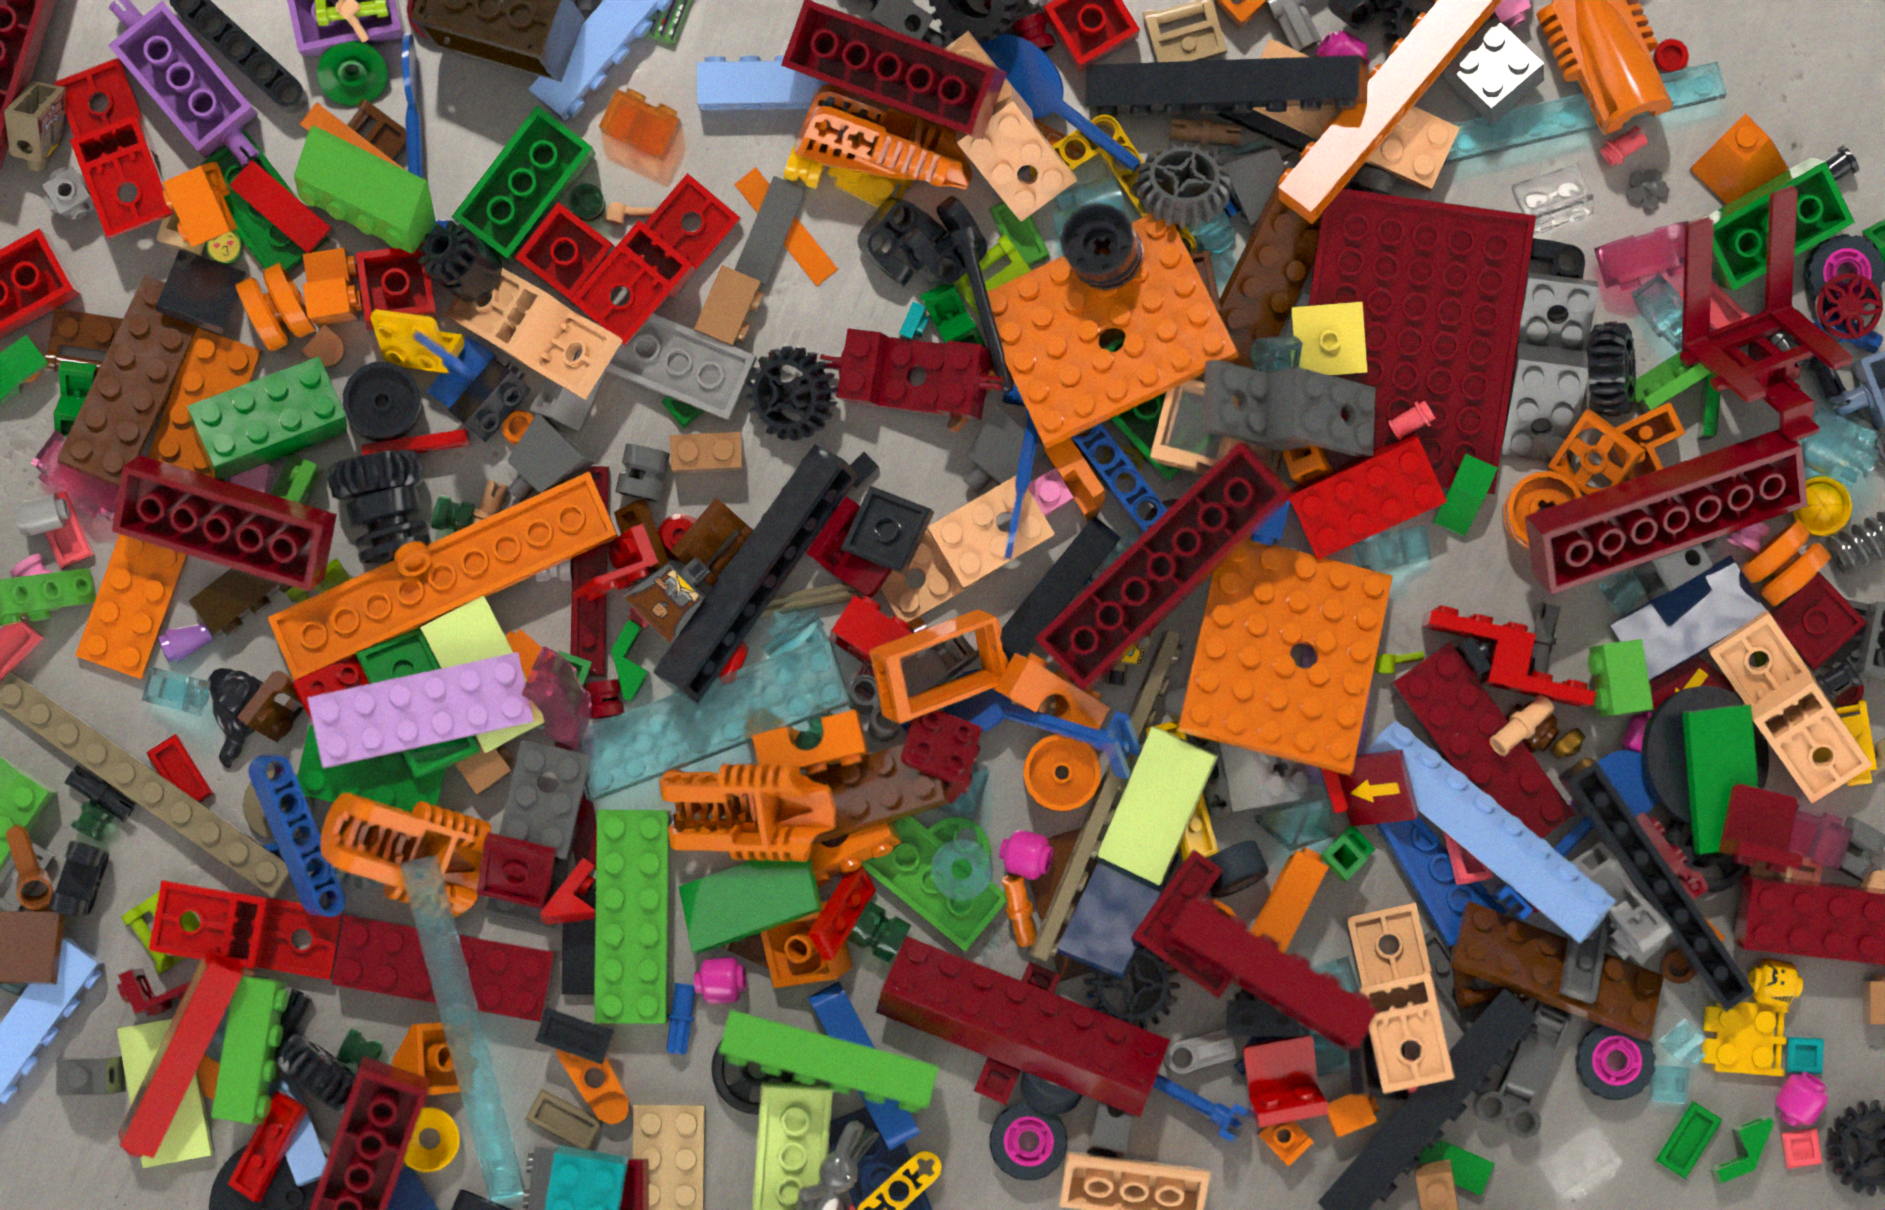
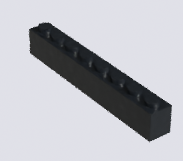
M1360 55L1086 65L1085 106L1096 112L1097 116L1109 115L1111 117H1117L1118 112L1130 111L1131 116L1146 117L1151 116V111L1164 110L1165 115L1178 116L1184 115L1185 110L1198 109L1199 114H1218L1221 108H1232L1234 113H1252L1253 107H1266L1268 112H1286L1287 106H1300V110L1320 111L1322 105H1335V109L1354 110L1356 109V104H1367L1368 61Z
M816 444L813 445L808 454L802 459L801 464L783 486L772 505L763 514L755 529L742 544L738 553L722 572L716 584L706 598L703 599L699 608L681 630L677 639L653 671L669 688L696 704L701 701L859 477L844 459Z
M1584 757L1559 775L1557 778L1599 839L1618 858L1628 877L1642 896L1668 923L1672 930V933L1667 936L1713 1004L1728 1012L1754 993L1755 990L1598 762L1589 757Z
M1504 988L1449 1051L1454 1078L1420 1085L1317 1203L1325 1210H1370L1369 1208L1378 1198L1385 1202L1398 1187L1393 1183L1401 1172L1408 1176L1421 1161L1416 1156L1425 1145L1431 1149L1445 1134L1440 1130V1127L1449 1118L1455 1122L1467 1109L1468 1106L1463 1101L1468 1095L1474 1092L1478 1096L1491 1081L1486 1076L1495 1065L1502 1069L1515 1054L1510 1047L1517 1039L1520 1038L1525 1042L1537 1029L1538 1026L1533 1021L1538 1015L1507 988Z

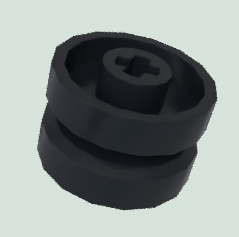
M372 362L358 368L348 379L343 391V409L352 429L363 439L373 443L406 438L418 424L422 413L421 395L414 378L403 367L390 362ZM385 397L389 403L385 407H378L376 405L378 404L377 399Z

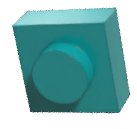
M913 301L899 332V338L914 340L915 335L922 337L930 319L924 316L926 313L925 306Z

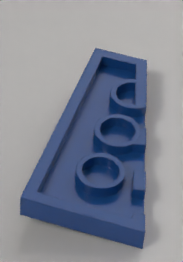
M1419 816L1416 820L1375 824L1446 947L1453 945L1456 941L1463 908L1468 901L1502 914L1508 912L1486 892L1487 889L1481 882L1456 885L1448 850L1439 842L1440 839Z

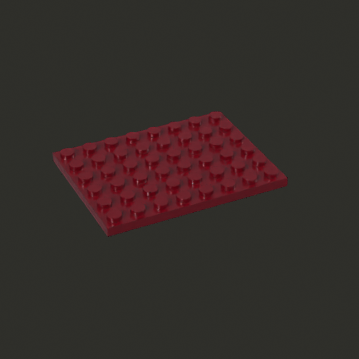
M1342 189L1321 213L1308 306L1362 302L1367 372L1330 376L1376 388L1373 451L1398 441L1388 423L1389 420H1393L1415 407L1414 403L1416 401L1419 404L1426 401L1436 419L1430 422L1431 426L1424 425L1409 435L1417 434L1440 487L1450 488L1465 454L1499 469L1536 215ZM1341 409V418L1346 422L1345 411ZM1324 448L1332 470L1360 458ZM1311 450L1306 451L1303 457L1312 454ZM1498 469L1487 494L1495 495Z

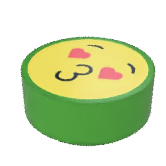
M233 231L207 241L206 244L209 256L214 261L225 265L235 263L243 253L242 240Z

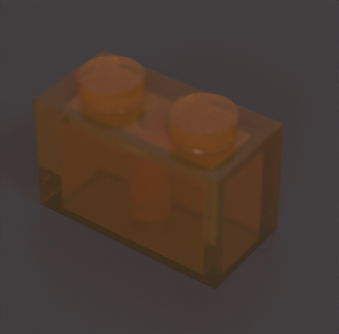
M627 88L626 92L616 89L599 124L601 132L664 162L682 126L680 118L676 117L678 112L662 103H659L657 107L644 102L646 99L644 95L630 88Z

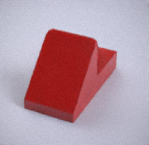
M582 858L540 912L541 922L545 925L596 918V911L577 897L579 894L585 896L596 881L593 878L595 874L593 864Z

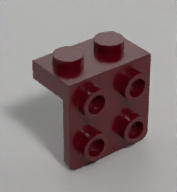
M845 496L805 554L830 574L864 595L873 597L892 570L845 553L841 549L860 508L856 502Z
M938 709L911 719L901 754V762L906 766L944 780L948 803L953 804L961 793L966 794L970 788L973 775L970 772L980 752L978 741L982 727Z
M1733 785L1718 852L1733 855V862L1755 867L1756 861L1766 863L1765 870L1786 874L1787 868L1801 870L1804 855L1787 852L1797 808L1796 798L1748 785Z
M139 968L130 969L119 974L118 977L121 983L117 984V988L124 1003H131L135 1014L146 1013L147 1017L172 1009L171 1001L179 998L181 1002L191 981L155 996L144 969Z

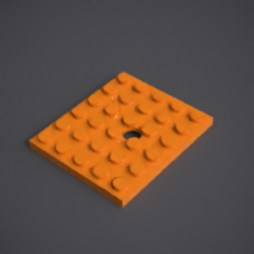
M1153 213L1131 223L1142 240L1144 257L1141 269L1134 279L1121 288L1108 291L1091 288L1079 279L1063 255L988 291L1004 349L1005 363L1046 449L1204 374L1207 361L1216 359L1229 362L1239 357L1174 223L1167 227L1165 219L1155 222ZM1104 247L1100 250V253L1107 256L1111 253V250H1107ZM1109 329H1119L1126 335L1123 343L1124 346L1116 352L1102 349L1099 345L1101 335Z
M1248 539L1211 576L1177 731L1350 775L1355 762L1393 575L1327 558L1317 560L1315 555L1276 545L1258 544L1252 542V539ZM1297 644L1311 646L1317 655L1316 664L1310 668L1296 666L1294 659L1290 656L1292 647Z

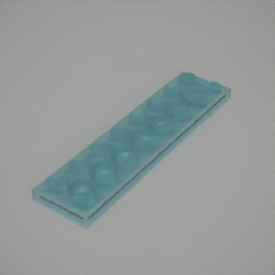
M826 636L716 678L698 704L676 693L568 734V739L572 751L591 755L584 791L587 800L593 802L662 776L668 770L680 769L752 742V735L783 727L789 728L850 705L852 702L832 641Z

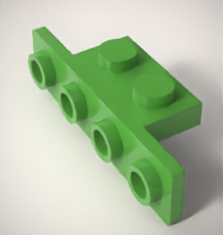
M84 568L0 579V626L20 623L21 617H29L30 622L50 619V612L63 607L95 602L96 595L90 569Z

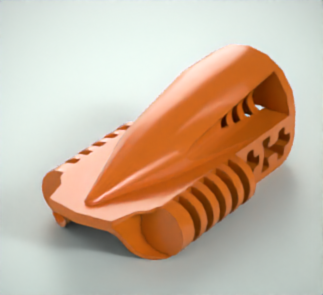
M1552 0L1551 4L1543 7L1536 13V17L1540 26L1544 27L1543 33L1545 37L1549 38L1548 44L1550 48L1554 49L1552 53L1555 60H1559L1557 64L1560 71H1564L1562 76L1565 82L1578 80L1603 135L1620 130L1624 122L1629 121L1632 116L1649 111L1651 116L1655 117L1671 110L1672 100L1650 55V52L1656 49L1659 44L1656 37H1652L1654 34L1651 26H1647L1649 21L1646 15H1642L1644 10L1641 4H1637L1639 0Z
M832 84L822 85L815 91L801 126L794 151L795 155L828 167L896 180L927 181L929 184L939 188L941 186H951L966 190L973 176L965 153L956 142L955 129ZM828 96L834 98V104H831L830 107L823 106L824 100ZM844 102H849L847 105L846 112H843L842 108H844ZM861 108L867 110V116L863 118L856 116V113H859ZM840 129L843 130V137L838 136ZM853 137L858 139L857 142L853 141Z
M723 764L719 769V773L710 771L683 772L679 769H670L659 780L662 799L666 802H675L674 821L667 829L669 844L674 850L729 851L733 860H742L743 858L744 860H754L756 858V860L765 861L768 858L770 861H777L779 859L781 861H790L791 859L793 861H807L810 857L813 839L817 835L836 827V805L830 787L812 782L806 776H801L800 769L795 764H784L782 767L779 764H772L770 766L767 764H759L758 766L755 764H747L746 766L744 764H735L734 766L732 764ZM695 814H699L700 819L694 820Z
M344 793L332 804L325 818L321 833V854L334 867L385 883L384 894L386 898L397 899V901L402 903L408 902L409 905L419 906L425 910L430 909L432 912L456 918L460 913L462 914L468 910L478 899L479 894L476 893L484 840L487 832L491 833V824L481 819H474V817L463 815L462 813L452 812L446 808L441 809L439 806L430 805L423 801L418 802L412 812L351 793Z

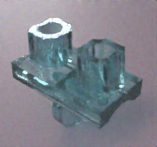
M795 609L785 617L776 610L772 615L778 622L767 630L774 639L762 648L773 663L777 661L784 669L790 672L803 661L794 649L797 645L805 640L815 652L825 646L829 640L822 628L824 623L813 609L803 617H800Z

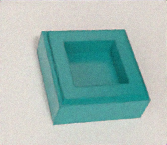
M1787 1037L1785 1072L1823 1074L1824 1039Z

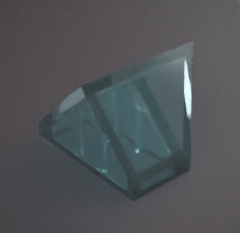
M985 767L972 774L973 779L966 794L961 793L953 804L949 803L935 809L975 821L988 780V769Z
M1328 798L1279 807L1255 815L1256 823L1290 852L1337 836Z

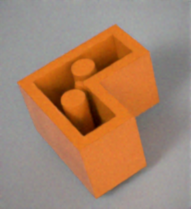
M217 161L201 165L163 182L165 202L171 210L175 209L180 220L177 223L179 233L185 242H190L191 247L198 246L238 229L224 199V196L231 193Z
M345 248L303 254L307 283H303L308 319L317 327H323L324 324L330 326L359 321L358 311H363L361 292L356 290L353 282V277L358 276L355 256H350Z
M1671 402L1616 427L1617 430L1646 450L1625 481L1663 469L1654 449L1685 434ZM1615 443L1609 451V455L1613 463L1622 469L1626 464L1625 451L1623 447Z

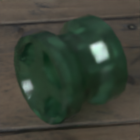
M83 801L80 807L82 812L79 818L74 819L70 826L78 832L102 842L105 837L104 830L108 824L113 823L115 816L98 806L95 807L89 802Z

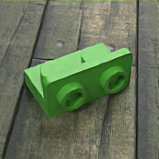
M1680 351L1636 379V396L1634 400L1643 414L1700 381L1709 375L1710 372L1700 363L1687 366L1679 359Z
M291 454L271 495L306 505L323 468L311 461Z

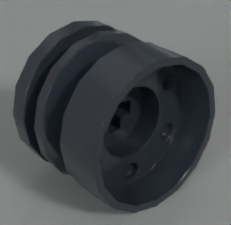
M1104 203L1085 205L1072 213L1063 225L1060 238L1062 254L1079 279L1091 288L1105 291L1121 288L1132 281L1141 269L1144 257L1142 240L1125 213L1115 206ZM1104 247L1107 250H1111V253L1107 256L1100 253V250Z
M414 485L376 492L354 499L344 505L350 527L367 528L368 533L354 540L357 547L372 545V548L358 554L359 561L362 564L393 561L396 551L409 542H422L425 545L432 543L430 535L413 536L414 533L427 527L425 521L409 522L408 516L422 509L417 487Z

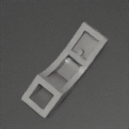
M1602 841L1572 861L1579 871L1595 884L1603 887L1616 900L1607 914L1630 943L1634 942L1642 952H1645L1672 933L1668 923L1642 896L1628 877L1618 858Z

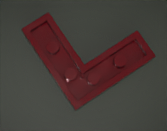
M1193 849L1131 937L1214 998L1220 999L1232 981L1162 939L1183 902L1191 897L1199 899L1200 896H1205L1223 871Z

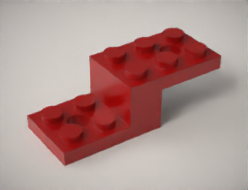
M115 58L55 81V86L66 89L65 114L74 138L69 140L106 237L111 239L174 215V210L168 207L163 197L165 187L154 157L158 155L123 62L119 58ZM98 94L107 95L109 100L108 107L102 112H95L91 108V101ZM126 184H134L137 187V196L131 202H123L119 197L120 189Z
M687 173L645 223L640 220L636 222L571 298V302L602 328L623 340L621 344L626 347L666 298L671 296L674 299L740 222L741 217ZM694 213L701 217L702 223L697 231L688 232L683 229L682 220L687 214ZM624 287L630 291V300L626 305L616 306L611 302V293L614 289Z
M1438 605V608L1435 607L1434 610L1424 614L1421 628L1468 639L1473 637L1474 640L1489 643L1488 651L1492 659L1488 660L1491 668L1483 672L1481 678L1482 685L1532 697L1543 695L1550 701L1579 708L1593 706L1596 692L1587 690L1588 683L1567 679V681H1562L1561 684L1553 682V675L1533 671L1527 675L1536 636L1534 633L1527 632V625L1508 621L1507 624L1500 626L1493 624V617L1473 613L1472 616L1466 618L1458 616V609Z
M161 880L148 951L201 960L206 949L239 960L241 967L251 969L263 968L332 980L344 910L333 917L311 915L306 912L300 902ZM188 911L196 912L201 921L198 929L193 932L185 930L182 925V917ZM299 929L308 930L312 936L311 945L304 950L297 948L293 942V936Z

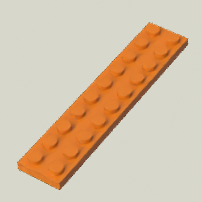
M197 328L178 372L148 458L213 477L189 424L187 406L252 382L263 351ZM119 534L75 656L144 680L189 555Z
M587 472L426 545L431 554L432 562L426 571L417 576L402 575L393 560L267 618L295 681L333 663L355 657L356 653L406 634L481 596H490L619 536L590 472Z

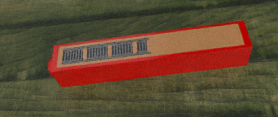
M206 949L118 1131L120 1147L128 1154L135 1157H142L144 1155L154 1159L243 975L239 960Z

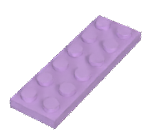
M518 652L308 698L323 768L533 722Z

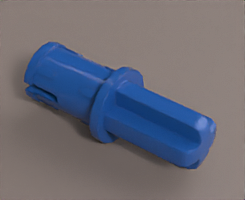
M1823 306V314H1825L1828 309ZM1835 312L1831 315L1827 322H1831L1838 319V316L1835 314ZM1816 316L1813 324L1823 329ZM1845 320L1841 324L1832 326V328L1841 333L1850 334L1844 326ZM1851 320V325L1858 332V323ZM1872 330L1860 338H1840L1839 342L1843 343L1845 340L1869 353L1875 354L1883 341V336Z
M675 983L671 1014H667V1018L670 1019L666 1051L672 1054L684 1055L687 1052L691 1022H695V1018L692 1017L695 987L694 985Z

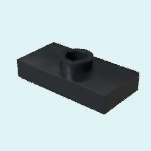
M546 1007L535 1042L603 1064L615 1030Z

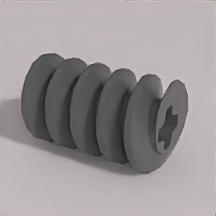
M1884 510L1877 512L1876 519L1871 516L1865 518L1864 526L1860 523H1855L1852 525L1851 532L1847 529L1840 531L1839 539L1833 535L1827 538L1826 543L1829 552L1841 572L1845 573V567L1847 566L1854 573L1859 572L1858 560H1861L1867 567L1870 566V554H1873L1878 560L1884 559L1882 548L1885 547Z

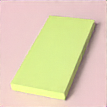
M485 596L470 601L420 627L441 669L514 653ZM523 669L522 672L533 722L476 735L485 753L549 721Z
M1156 726L1151 727L1097 856L1159 886L1163 885L1218 755Z
M173 1018L117 1029L130 1104H132ZM198 1069L188 1086L154 1159L144 1155L141 1157L142 1168L214 1154Z
M761 1082L751 1210H794L797 1208L796 1201L799 1199L798 1191L803 1187L816 1185L820 1181V1164L828 1155L833 1095V1090L829 1089V1085Z

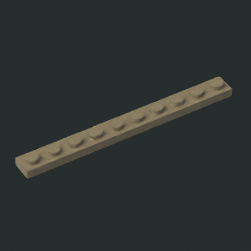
M1166 630L1162 633L1129 712V717L1138 739L1142 729L1149 728L1154 719L1156 710L1152 709V705L1156 696L1162 697L1169 682V677L1165 676L1170 663L1176 664L1183 645L1178 644L1182 635L1171 630ZM1130 753L1126 760L1127 766L1130 760L1134 762L1138 756ZM1110 762L1106 767L1028 956L1037 960L1046 961L1048 956L1054 957L1057 947L1061 941V938L1057 936L1062 923L1068 924L1075 905L1071 904L1073 895L1076 890L1081 892L1087 880L1088 872L1084 871L1088 859H1094L1102 843V840L1098 838L1103 825L1108 826L1114 815L1116 807L1111 806L1115 794L1116 792L1121 794L1127 784V779L1115 776Z
M8 671L0 683V708L269 896L276 897L290 876L284 860L12 671Z

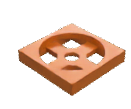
M1587 409L1547 467L1558 474L1566 476L1577 485L1581 492L1587 495L1624 482L1646 450L1593 411ZM1590 428H1597L1604 433L1598 443L1591 446L1577 437L1578 434ZM1615 443L1623 447L1625 451L1626 464L1622 469L1609 460L1608 453ZM1569 450L1580 457L1582 466L1576 475L1573 473L1569 463ZM1596 452L1601 455L1602 462L1600 465H1593L1590 462L1589 456L1591 453ZM1600 472L1613 481L1607 487L1587 485L1592 476Z

